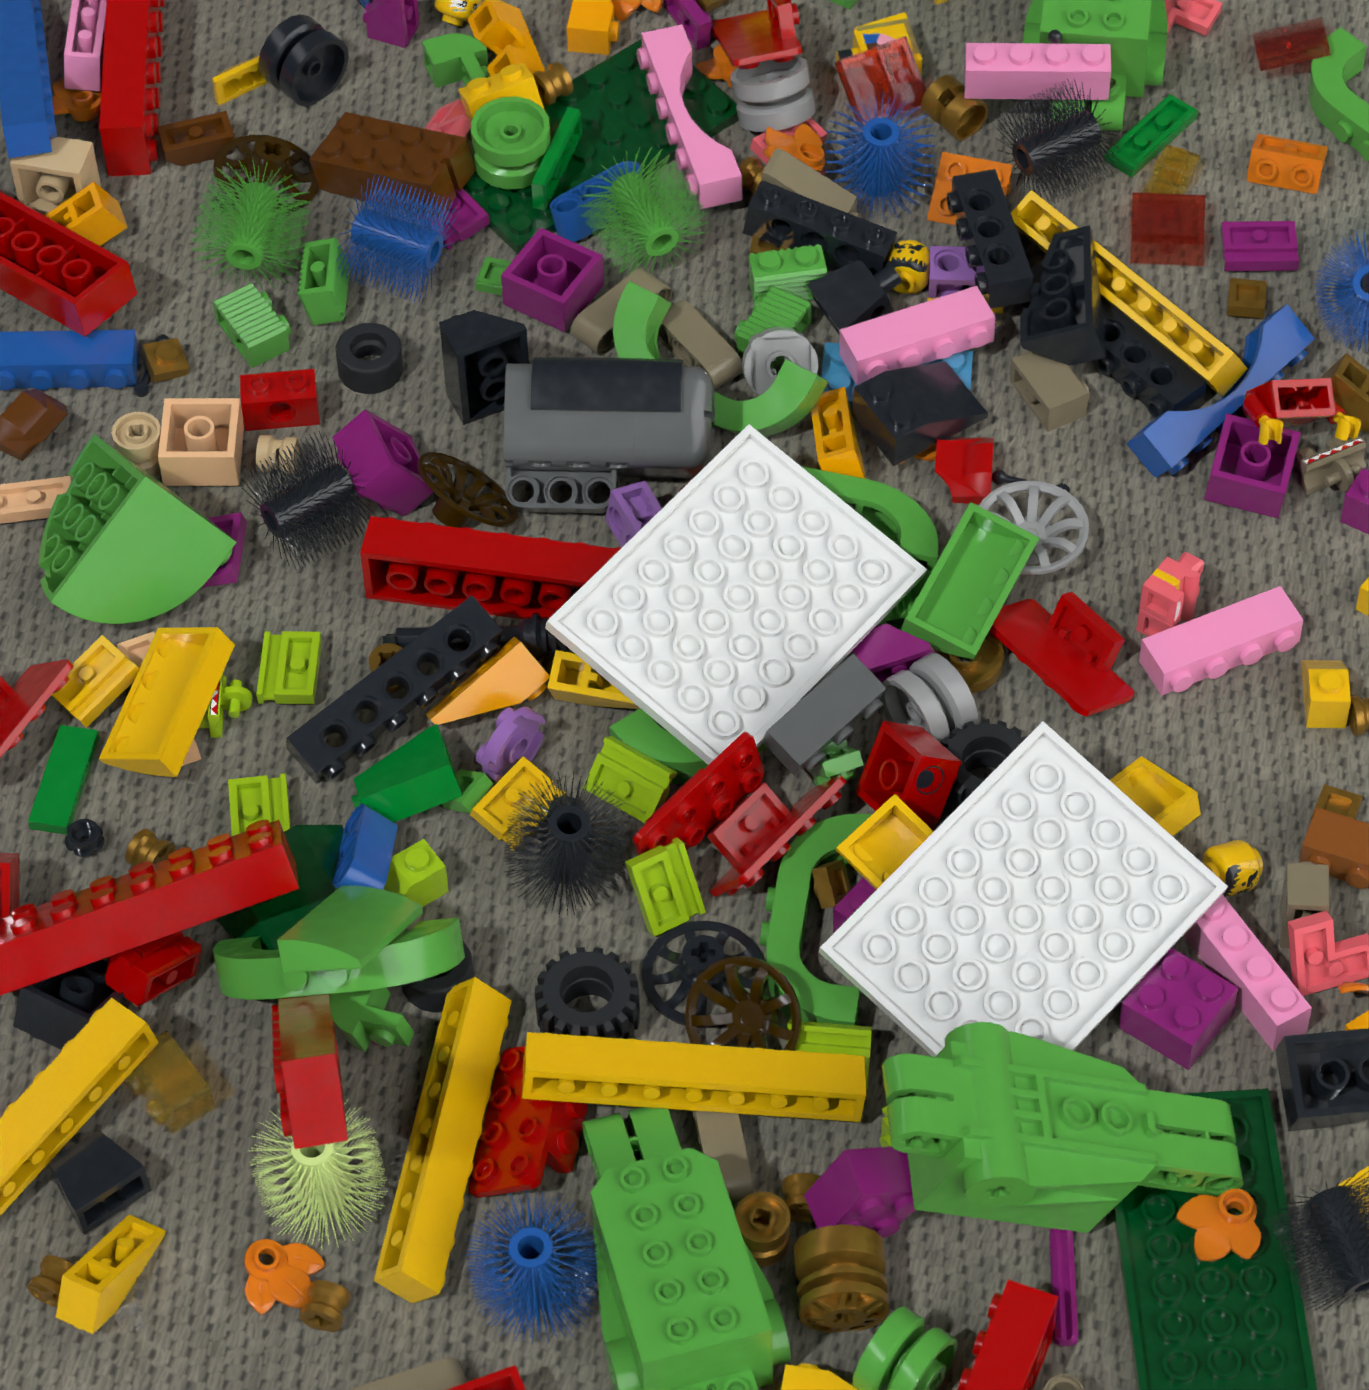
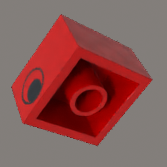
M883 721L855 793L875 812L896 794L932 831H935L937 823L943 814L944 805L952 785L957 779L961 761L923 727Z

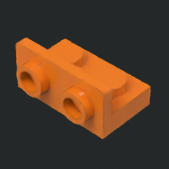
M1257 134L1251 150L1247 181L1316 194L1319 189L1328 146Z

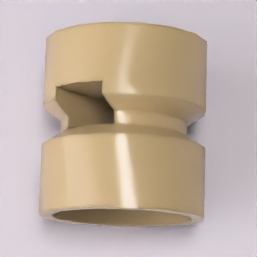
M131 412L117 419L111 433L114 447L153 477L161 474L158 461L161 433L159 421L153 415L146 412Z

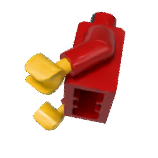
M1331 378L1271 380L1247 390L1243 402L1245 416L1260 428L1258 442L1262 445H1268V439L1275 440L1278 444H1281L1283 427L1298 426L1321 419H1326L1333 425L1337 424L1334 436L1343 441H1347L1348 437L1351 439L1357 438L1361 427L1360 419L1345 415L1344 409L1334 401Z

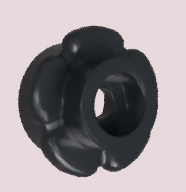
M79 819L69 826L67 836L65 837V845L69 851H74L76 856L88 857L92 852H98L102 849L105 843V838L102 836L103 830L93 820ZM83 838H88V839H89V840L86 841V842H82V839H83Z

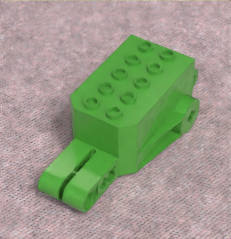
M1032 0L1026 15L1023 43L1050 44L1048 34L1051 30L1055 29L1059 30L1062 34V39L1057 44H1110L1111 79L1109 99L1098 100V102L1097 100H1090L1092 102L1091 113L1095 105L1096 108L1093 114L1095 118L1103 112L1097 119L1099 125L1105 124L1100 126V130L1122 131L1126 96L1143 98L1145 85H1163L1168 31L1165 1ZM1081 100L1084 109V100Z
M992 1022L968 1023L953 1029L947 1034L944 1040L945 1047L935 1057L905 1053L889 1057L882 1064L891 1145L897 1151L908 1153L914 1210L1088 1233L1137 1185L1210 1196H1219L1226 1190L1233 1188L1241 1189L1243 1186L1238 1150L1235 1145L1236 1138L1231 1109L1227 1102L1146 1089L1145 1084L1139 1083L1122 1066L1018 1032L1008 1031L1002 1025Z
M639 1107L627 1110L631 1138L628 1137L620 1113L583 1121L584 1138L597 1180L595 1187L591 1191L594 1242L597 1243L595 1244V1247H597L595 1251H598L595 1254L597 1255L596 1259H599L596 1260V1263H598L596 1266L602 1343L614 1390H758V1387L773 1384V1366L791 1361L789 1340L783 1317L772 1289L742 1238L718 1161L693 1148L681 1150L668 1109Z

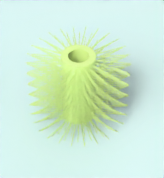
M360 1121L357 1124L354 1123L350 1128H347V1132L349 1130H351L352 1132L355 1127L365 1123L366 1121ZM260 1123V1124H262V1125H264V1126H266V1127H268V1128H270V1129H272V1130H274V1131L280 1133V1134L283 1136V1131H281V1130L278 1129L277 1127H275V1129H273V1128H271V1127H269V1126H267V1125H265V1124H263V1123ZM361 1131L357 1135L350 1136L348 1141L294 1149L293 1141L288 1143L281 1137L278 1139L261 1138L274 1141L275 1143H283L289 1149L282 1145L278 1147L269 1143L275 1147L266 1145L268 1147L253 1148L263 1150H249L278 1151L279 1153L285 1152L288 1154L280 1157L261 1155L265 1157L255 1158L265 1159H251L261 1160L254 1161L258 1162L255 1164H263V1162L271 1160L280 1164L277 1166L264 1164L268 1166L258 1167L268 1168H254L264 1169L257 1170L261 1171L258 1172L260 1173L258 1175L261 1176L255 1178H266L260 1179L264 1181H260L263 1183L258 1184L261 1185L259 1187H263L261 1189H265L262 1190L265 1191L263 1193L271 1192L274 1195L278 1190L280 1192L282 1189L284 1191L286 1187H293L285 1194L263 1197V1199L268 1198L270 1199L268 1201L272 1202L274 1200L280 1201L284 1196L288 1198L291 1195L287 1203L284 1201L283 1204L275 1207L276 1211H278L277 1213L282 1210V1207L285 1210L293 1203L294 1207L296 1202L299 1201L293 1210L291 1209V1211L285 1212L284 1215L280 1216V1219L286 1218L293 1212L297 1215L302 1207L300 1215L296 1218L294 1217L287 1230L294 1222L296 1224L299 1219L301 1221L304 1214L306 1218L310 1208V1214L306 1220L304 1218L298 1232L301 1231L303 1225L305 1227L307 1224L308 1228L313 1215L310 1235L316 1222L315 1236L320 1214L319 1241L321 1219L323 1216L322 1244L325 1221L326 1236H328L329 1245L327 1213L330 1216L336 1242L337 1238L331 1212H333L339 1228L341 1227V1222L346 1228L342 1219L344 1220L342 1214L345 1218L347 1215L359 1224L349 1212H346L347 1209L344 1206L350 1211L353 1209L362 1216H364V1213L375 1218L357 1209L350 1201L359 1207L364 1204L373 1206L371 1204H375L374 1202H366L362 1199L357 1200L350 1194L357 1198L361 1196L369 1200L364 1196L373 1198L368 1195L380 1194L376 1192H388L377 1190L361 1192L357 1189V1187L361 1188L359 1186L374 1187L370 1185L386 1183L377 1181L380 1179L367 1177H382L374 1176L378 1174L372 1173L385 1172L376 1170L381 1168L377 1165H370L383 1163L374 1161L379 1159L374 1157V1155L380 1153L370 1151L377 1147L373 1145L378 1144L369 1143V1140L364 1142L361 1139L358 1145L355 1142L352 1146L350 1144L349 1147L347 1145L343 1147L350 1140H355L362 1136L366 1137L369 1134ZM354 1148H360L353 1156L346 1155ZM355 1158L362 1159L358 1165L348 1164ZM274 1169H286V1170H287V1171H285L283 1174H280V1173H277V1174L269 1173V1172H274V1171H273ZM356 1170L362 1174H353L350 1172ZM279 1178H289L283 1185L273 1184ZM356 1178L364 1183H359L354 1179Z

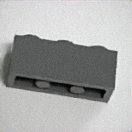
M853 653L766 731L762 742L794 776L803 768L810 772L826 757L822 751L830 743L834 742L836 746H839L854 732L855 729L851 725L860 716L868 720L881 708L883 703L879 699L886 690V687Z

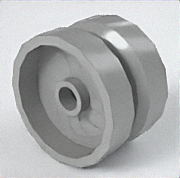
M794 55V59L787 62L779 63L773 60L759 62L760 65L752 69H739L737 67L731 73L730 80L733 94L740 100L737 103L739 123L745 130L765 132L767 127L775 130L786 129L810 119L816 112L813 90L807 86L810 83L807 60L801 56Z
M937 653L925 655L910 666V671L901 670L882 683L886 690L881 697L890 721L923 727L940 743L943 742L945 737L949 738L951 731L956 727L963 730L964 723L973 721L976 725L978 722L975 700L968 685L955 667Z

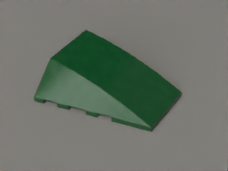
M295 825L286 830L284 834L296 862L299 889L215 918V920L234 939L260 936L262 950H279L277 940L338 889L332 885V880L344 831L343 826Z

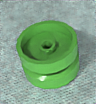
M516 96L500 97L484 104L476 111L471 121L473 158L476 172L480 178L494 187L503 189H522L530 186L551 143L549 117L544 109L529 99Z
M906 1306L899 1307L889 1315L868 1343L855 1370L852 1386L858 1390H938L952 1366L957 1353L958 1341L939 1327L925 1332V1320L923 1317Z

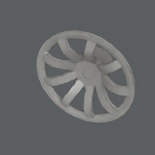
M1030 480L1009 483L992 491L979 505V507L988 511L997 500H1000L1007 508L1013 522L1012 524L1039 537L1026 564L1039 563L1040 566H1024L1021 574L1041 575L1062 569L1077 559L1088 541L1089 522L1083 506L1069 492L1053 484ZM1029 491L1027 516H1022L1015 500L1009 494ZM1039 491L1057 497L1041 518L1037 517ZM1066 505L1073 510L1077 517L1067 518L1050 526L1056 514ZM993 513V514L999 516L1000 518H1002V519H1004V520L1010 522L1008 519H1006L1005 517L999 515L998 513ZM1068 529H1080L1076 545L1065 538L1056 536ZM1049 548H1061L1068 553L1062 559L1050 564L1048 557Z

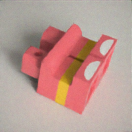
M1184 552L1177 561L1169 557L1165 558L1142 586L1137 631L1149 637L1180 625V620L1188 621L1194 617L1196 601L1200 593V577L1204 568L1203 560L1188 552Z

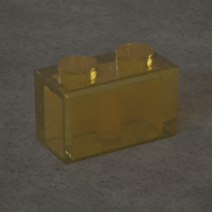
M166 1030L156 1036L159 1043L131 1072L125 1081L135 1096L142 1093L148 1101L145 1104L146 1109L155 1124L159 1126L164 1123L173 1135L214 1110L215 1105L211 1088Z

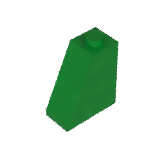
M438 725L430 726L355 777L354 783L357 794L351 796L355 809L363 803L390 821L396 822L463 796L450 753Z

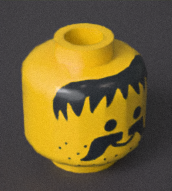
M903 240L893 244L883 267L885 268L891 264L902 280V283L893 288V290L905 294H915L922 291L929 282L930 250L916 240Z
M1232 840L1211 846L1205 851L1202 863L1228 886L1223 893L1224 897L1252 890L1258 884L1263 872V862L1259 852L1243 840Z

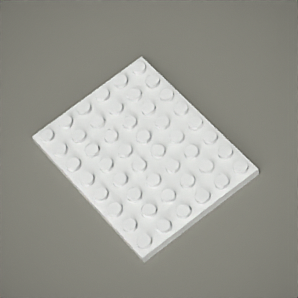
M748 424L547 620L545 629L709 765L743 732H748L754 737L758 748L763 743L762 739L766 731L820 684L925 576L927 569Z
M1042 722L820 947L819 953L932 1057H935L945 1047L944 1040L949 1032L959 1026L974 1022L996 1023L1002 1025L1008 1031L1018 1032L1074 1051L1217 901L1228 886L1045 722Z

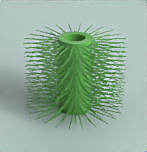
M626 151V174L620 171L621 176L619 177L616 173L618 178L613 180L614 183L606 179L605 181L612 183L611 187L589 186L610 190L589 194L592 197H602L600 199L608 198L604 201L586 205V207L603 208L596 212V215H593V217H601L602 219L595 223V226H591L595 229L597 227L601 228V226L605 228L600 238H612L608 241L610 242L609 248L617 249L615 251L616 254H614L616 258L618 256L622 257L627 253L622 258L624 259L623 263L634 256L636 259L632 263L635 264L637 259L640 260L646 253V256L643 258V260L645 259L643 268L645 269L651 257L654 256L652 273L654 263L656 264V257L661 256L662 274L664 254L668 256V252L671 253L672 250L678 255L673 250L675 246L682 250H688L676 245L677 242L704 243L680 239V237L707 232L688 231L693 228L684 231L680 230L690 227L687 226L689 224L701 223L696 221L699 218L695 219L694 223L687 220L689 217L694 216V213H697L698 210L689 211V208L693 206L692 204L697 201L685 200L687 198L686 195H688L686 193L690 191L678 190L680 188L679 185H681L679 183L683 181L681 179L679 181L671 180L676 171L666 172L667 176L661 179L663 177L661 175L666 171L664 170L666 167L662 166L659 171L653 174L652 171L657 161L655 159L647 172L642 176L647 167L644 169L645 162L643 161L637 173H635L636 157L635 164L633 163V171L628 173ZM610 192V194L607 195H596ZM696 233V234H689V235L679 236V234Z
M259 166L258 181L254 167L255 182H252V178L250 181L246 167L243 170L250 183H246L238 175L237 171L235 172L242 185L238 183L243 187L242 189L229 179L227 174L219 170L232 183L229 185L233 186L236 190L222 185L219 188L224 189L225 191L223 192L227 194H218L215 192L217 190H214L213 193H207L202 196L204 198L207 195L214 194L211 196L218 198H211L221 201L208 200V203L199 206L201 208L205 205H211L215 212L209 211L206 214L204 212V214L196 217L198 218L197 221L206 218L211 219L212 221L210 222L213 223L202 224L203 227H198L193 231L206 228V231L212 233L190 240L207 238L201 240L214 241L215 243L201 241L212 244H204L206 246L198 247L199 249H221L218 252L203 251L214 252L205 257H224L209 266L228 261L229 264L227 266H234L231 272L235 267L236 269L240 268L238 280L241 269H244L245 282L246 270L248 284V270H251V274L253 271L256 281L258 278L254 272L255 268L269 281L261 267L269 273L272 271L275 274L274 276L277 277L278 275L272 268L279 269L270 266L268 262L271 264L276 263L283 268L282 270L285 271L283 273H286L288 270L282 266L285 264L279 263L281 260L276 258H285L292 263L291 259L301 257V255L298 257L288 256L283 251L295 252L296 249L303 247L302 245L293 248L294 246L291 245L294 244H289L288 242L290 241L287 239L295 241L298 239L296 236L306 234L304 232L300 235H294L299 233H293L290 230L300 229L301 226L307 225L309 221L298 225L299 223H295L298 221L291 219L304 215L295 213H306L310 210L304 212L289 211L287 209L303 210L292 209L295 206L285 203L307 204L312 202H282L284 200L301 201L288 198L309 192L278 195L293 186L275 191L274 188L283 181H279L275 186L273 184L272 187L269 186L270 182L268 183V180L264 184L265 171L262 183H260ZM291 195V196H286V197L277 198V196ZM225 254V256L210 257V256H216V255Z

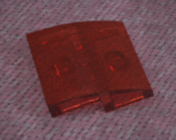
M1322 17L1252 33L1260 71L1331 55Z
M906 36L835 62L850 106L857 113L859 111L863 118L865 116L867 122L869 118L863 108L865 109L866 107L871 119L872 116L874 119L876 103L878 117L881 118L882 92V118H885L887 105L889 111L892 106L888 119L890 117L893 118L897 110L899 112L897 116L906 111L909 112L921 106L926 89ZM853 112L857 121L865 125L866 123Z
M1133 192L1131 203L1130 263L1204 266L1206 195Z

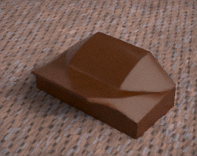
M227 111L157 126L166 162L179 166L213 160L223 145L235 139Z
M37 389L22 391L0 415V450L23 462L40 442L45 441L68 415L66 405Z

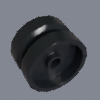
M303 14L294 15L278 24L267 37L261 48L258 60L259 74L273 87L282 90L297 105L309 107L332 93L341 82L349 61L348 47L333 33L325 31L310 16Z

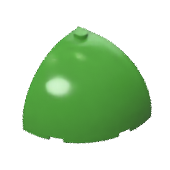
M94 433L68 473L73 480L67 492L57 495L50 511L40 547L39 566L45 570V576L40 579L46 597L51 603L76 617L107 624L139 622L168 612L190 598L207 582L216 569L229 559L232 548L237 542L167 486Z

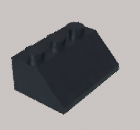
M477 310L455 315L439 322L446 394L462 424L465 425L504 411L507 364H529L527 328L525 325Z

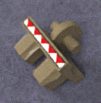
M1360 436L1352 440L1347 439V441L1332 437L1326 443V450L1317 453L1310 447L1297 451L1296 468L1301 474V488L1305 494L1309 495L1335 484L1342 492H1347L1354 482V477L1359 474L1361 469L1366 468L1363 455L1366 442Z

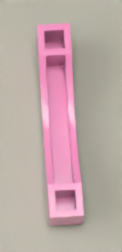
M683 25L641 33L642 48L637 49L639 66L641 70L647 69L646 80L651 95L656 94L657 96L656 108L660 120L666 119L667 139L670 145H676V162L680 171H686L685 181L688 182L687 186L690 187L688 190L694 193L697 202L702 204L701 206L703 207L700 209L741 201L742 175L732 150L717 143L705 134L691 119L683 103L682 96L685 86L692 76V48Z

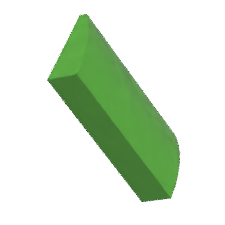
M970 502L905 618L901 630L929 642L935 650L974 659L1034 550L1039 537Z
M340 886L277 940L283 972L362 969L423 913L422 905L402 895L383 889L365 886Z

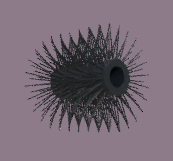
M1067 88V98L1064 89L1062 92L1060 91V94L1059 92L1057 93V98L1055 93L1053 94L1055 97L1054 103L1051 93L1049 97H1044V103L1041 97L1042 110L1040 102L1036 103L1034 100L1031 106L1034 107L1037 118L1034 116L1033 107L1031 110L1030 104L1028 105L1030 109L1029 115L1026 105L1024 108L1022 107V110L1021 108L1019 109V114L1016 109L1015 112L1018 115L1017 118L1021 126L1015 119V113H1010L1015 120V124L1010 123L1014 132L1007 122L1005 124L1008 126L1014 139L1010 136L1009 132L1006 134L1012 139L1014 144L1002 132L1000 133L1011 143L1009 145L1012 146H1008L1012 149V153L1004 152L1013 155L1014 160L1008 162L1015 161V165L1020 169L1019 178L1022 173L1024 174V192L1025 175L1028 177L1027 184L1029 183V190V180L1031 178L1033 191L1036 193L1035 181L1036 189L1038 188L1042 199L1039 184L1043 189L1044 195V183L1046 190L1048 189L1050 198L1052 195L1055 198L1054 193L1055 195L1057 194V189L1060 191L1058 188L1059 182L1062 191L1066 186L1069 191L1068 185L1071 184V187L1073 185L1068 172L1072 175L1074 183L1077 181L1073 174L1077 175L1078 185L1082 180L1079 176L1083 177L1085 183L1086 180L1080 166H1082L1083 172L1085 170L1086 176H1088L1086 177L1087 180L1089 177L1091 178V175L1092 177L1094 176V172L1097 176V169L1092 160L1097 164L1099 173L1103 172V170L1098 165L1096 156L1100 160L1099 163L1103 162L1099 153L1106 163L1108 162L1102 154L1103 152L1108 156L1107 151L1103 149L1100 142L1118 158L1102 142L1101 138L1109 142L1101 136V133L1108 132L1100 130V126L1105 124L1099 125V121H1097L1103 112L1095 118L1093 116L1096 108L1095 105L1094 110L1090 113V94L1088 111L1086 110L1087 102L1085 103L1084 90V109L1081 103V93L1079 96L1078 92L1076 99L1074 89L1072 90L1075 99L1074 103L1071 98V92L1069 94ZM1061 93H1062V95L1064 96V98H1065V100H1066L1067 106L1065 105V103H1064L1063 100H1062ZM1058 96H1059V98L1061 99L1060 102L1062 103V107L1060 106V104H1059V102H1058V100H1059V99H1058ZM1045 101L1047 102V104H1048V106H1049L1048 108H1049V110H1050V113H1049V112L1047 111V109H1046V106H1047V105L1045 104ZM1036 105L1039 107L1041 113L1037 112ZM1023 109L1028 116L1026 118L1024 117ZM1020 112L1023 115L1022 118L1024 119L1025 124L1021 121V117H1019L1021 116ZM1085 165H1087V167L1089 168V172H1091L1090 176L1085 169ZM1059 174L1061 175V177H1062L1063 180H1064L1065 187H1064L1063 184L1061 183V180H1060L1061 178H1060ZM1064 174H1065V175L1067 176V178H1068V181H1067L1068 184H1067L1066 181H1065L1066 179L1064 178ZM1051 179L1054 181L1055 186H1057L1055 187L1056 191L1053 188L1054 185L1052 184ZM1048 183H1049V184L1051 185V187H1052L1053 194H1052L1051 191L1049 190Z
M315 434L316 440H317L318 445H319L320 442H319V440H318V438H317V436H316V434ZM311 436L314 448L306 439L310 451L306 450L307 447L302 442L304 453L296 442L300 451L299 454L293 447L297 458L296 461L294 459L295 456H292L293 454L288 448L291 459L283 450L286 460H288L287 462L279 453L281 461H284L283 465L279 464L280 461L275 456L277 467L269 456L273 466L272 468L265 459L269 472L266 469L264 473L262 471L260 473L259 468L258 475L255 470L253 471L261 492L257 485L253 483L251 486H254L259 494L257 493L256 495L251 489L250 491L261 505L244 490L256 502L255 504L260 506V508H256L260 510L261 515H255L262 516L264 523L260 525L266 524L269 530L266 537L269 531L273 534V550L275 536L278 541L279 552L278 538H280L284 553L285 545L292 560L290 544L296 555L294 558L299 567L300 563L297 556L302 562L303 555L310 564L307 554L306 556L304 554L305 550L307 553H310L309 556L313 561L311 550L319 559L315 547L323 556L321 548H318L319 544L321 545L323 541L333 552L329 545L330 541L336 548L334 540H331L332 536L336 537L335 540L340 545L338 534L346 545L342 537L343 533L349 540L345 528L352 537L351 528L354 530L355 525L363 534L359 522L367 530L362 520H359V522L358 520L357 522L353 521L354 517L351 514L352 512L354 513L353 508L358 516L359 512L356 510H359L358 506L365 512L354 496L366 508L368 507L359 499L360 497L355 495V493H359L355 491L354 486L364 487L353 485L351 479L356 476L350 478L347 470L345 471L342 467L343 450L340 466L336 447L337 464L335 463L332 448L330 447L331 459L323 438L324 453L327 459L323 455L321 448L317 450L316 443ZM361 513L360 516L367 522V520ZM340 523L342 524V526H343V528H344L343 531L340 529V527H341ZM327 531L329 532V534H330V536H331L330 539L327 537V535H328ZM324 544V545L322 546V548H323V549L325 550V552L327 553L326 547H325V544Z
M574 771L569 805L566 774L564 790H562L560 781L563 797L561 798L560 794L561 805L557 788L556 791L554 789L555 796L551 791L554 804L549 793L546 791L550 801L540 789L542 793L540 796L546 801L549 809L541 798V805L539 803L536 804L534 798L532 799L533 801L528 799L533 804V806L529 805L531 808L518 805L521 807L519 809L526 811L529 815L526 818L522 814H520L521 816L515 815L516 817H513L520 819L515 820L520 824L515 823V825L507 827L517 829L507 830L508 834H511L508 837L515 836V838L519 839L505 842H516L505 845L513 846V848H505L514 849V851L504 850L518 852L505 853L518 856L506 859L519 863L514 866L522 865L520 866L522 869H512L505 872L517 871L515 873L528 872L529 874L532 871L536 872L535 875L530 876L528 874L526 878L518 881L521 883L526 880L525 882L527 883L523 886L525 887L532 878L536 879L524 893L534 886L536 887L529 894L538 886L542 889L548 880L538 897L540 898L548 886L546 892L549 889L550 893L547 901L548 899L550 901L555 891L552 905L554 908L559 884L561 883L559 918L564 884L568 915L570 899L573 908L571 897L572 891L574 900L572 884L576 902L578 898L580 903L578 893L582 898L579 890L580 887L585 898L587 896L583 888L593 900L592 892L587 888L585 882L594 894L593 888L599 894L602 891L600 888L605 890L601 885L596 884L594 880L596 882L598 880L600 884L605 885L600 881L602 880L610 885L605 880L608 879L610 883L614 880L606 876L603 877L601 874L608 873L615 876L612 873L617 874V872L624 870L615 868L614 864L611 863H615L613 861L625 862L623 859L626 857H620H623L624 855L622 854L626 852L618 850L623 848L617 846L627 845V843L615 840L629 839L615 837L629 836L620 835L623 833L613 834L618 831L628 830L615 826L620 823H608L615 819L621 820V818L616 817L622 816L611 817L613 816L611 814L606 817V812L615 808L607 809L606 807L609 803L596 811L604 803L602 802L591 812L600 800L598 799L590 807L594 802L592 799L584 811L596 791H593L585 803L584 793L583 795L581 793L579 797L580 781L574 805H572ZM531 822H533L534 824L538 823L541 828H534V825ZM602 829H605L604 831L608 830L607 832H604V833H602V832L598 833V832L601 831ZM535 831H538L543 835L539 836ZM596 837H599V838H600V837H603L602 839H600V840H598V841L593 840V838H596ZM537 839L542 843L534 844L531 841ZM599 845L603 848L595 850L591 846ZM595 853L598 858H595L590 854ZM592 860H593V861L595 860L597 863L600 862V863H601L600 865H601L602 867H600L599 865H598V866H595L594 863L592 862ZM542 877V879L539 882L533 885L539 878Z
M1358 1172L1343 1186H1338L1339 1180L1336 1187L1328 1189L1326 1182L1327 1190L1318 1193L1311 1189L1317 1193L1313 1197L1295 1196L1310 1199L1302 1202L1284 1203L1307 1204L1281 1209L1292 1208L1295 1210L1279 1214L1283 1215L1299 1210L1292 1214L1283 1215L1284 1217L1282 1218L1290 1215L1294 1216L1279 1221L1282 1223L1290 1220V1222L1278 1227L1283 1228L1281 1230L1295 1227L1278 1234L1281 1236L1288 1231L1298 1229L1285 1235L1288 1238L1282 1239L1283 1241L1281 1242L1299 1236L1292 1241L1286 1242L1289 1246L1299 1244L1287 1250L1290 1251L1304 1246L1293 1251L1296 1253L1301 1249L1308 1248L1290 1256L1294 1257L1304 1253L1302 1256L1292 1259L1295 1263L1302 1260L1305 1261L1302 1264L1293 1266L1294 1268L1309 1262L1311 1263L1299 1269L1302 1270L1307 1266L1314 1265L1303 1271L1296 1272L1300 1274L1311 1270L1306 1274L1298 1276L1299 1278L1316 1272L1301 1279L1304 1280L1309 1277L1311 1278L1310 1280L1299 1283L1302 1285L1317 1279L1305 1285L1308 1287L1313 1283L1320 1282L1312 1287L1303 1289V1291L1317 1287L1312 1291L1304 1293L1306 1295L1322 1289L1307 1296L1310 1297L1321 1293L1314 1298L1305 1300L1306 1302L1324 1296L1309 1304L1330 1297L1318 1303L1321 1304L1326 1301V1304L1341 1297L1332 1304L1334 1305L1348 1296L1339 1305L1341 1306L1349 1297H1357L1363 1293H1366L1368 1298L1369 1200L1367 1199L1369 1197L1367 1196H1369V1187L1367 1186L1369 1184H1363L1369 1182V1180L1367 1181V1178L1352 1185L1358 1180L1356 1179L1348 1186H1345ZM1296 1222L1295 1224H1292V1225H1290V1226L1283 1227V1226H1285V1225H1287V1224ZM1302 1231V1232H1300V1233H1298V1234H1296V1235H1294V1236H1292V1237H1289V1236L1292 1235L1293 1233ZM1304 1238V1239H1302V1240H1300V1241H1298V1242L1291 1243V1242H1293V1241H1295V1240ZM1310 1255V1256H1308V1257H1306V1258H1304V1259L1297 1260V1259H1299V1258H1301V1257Z

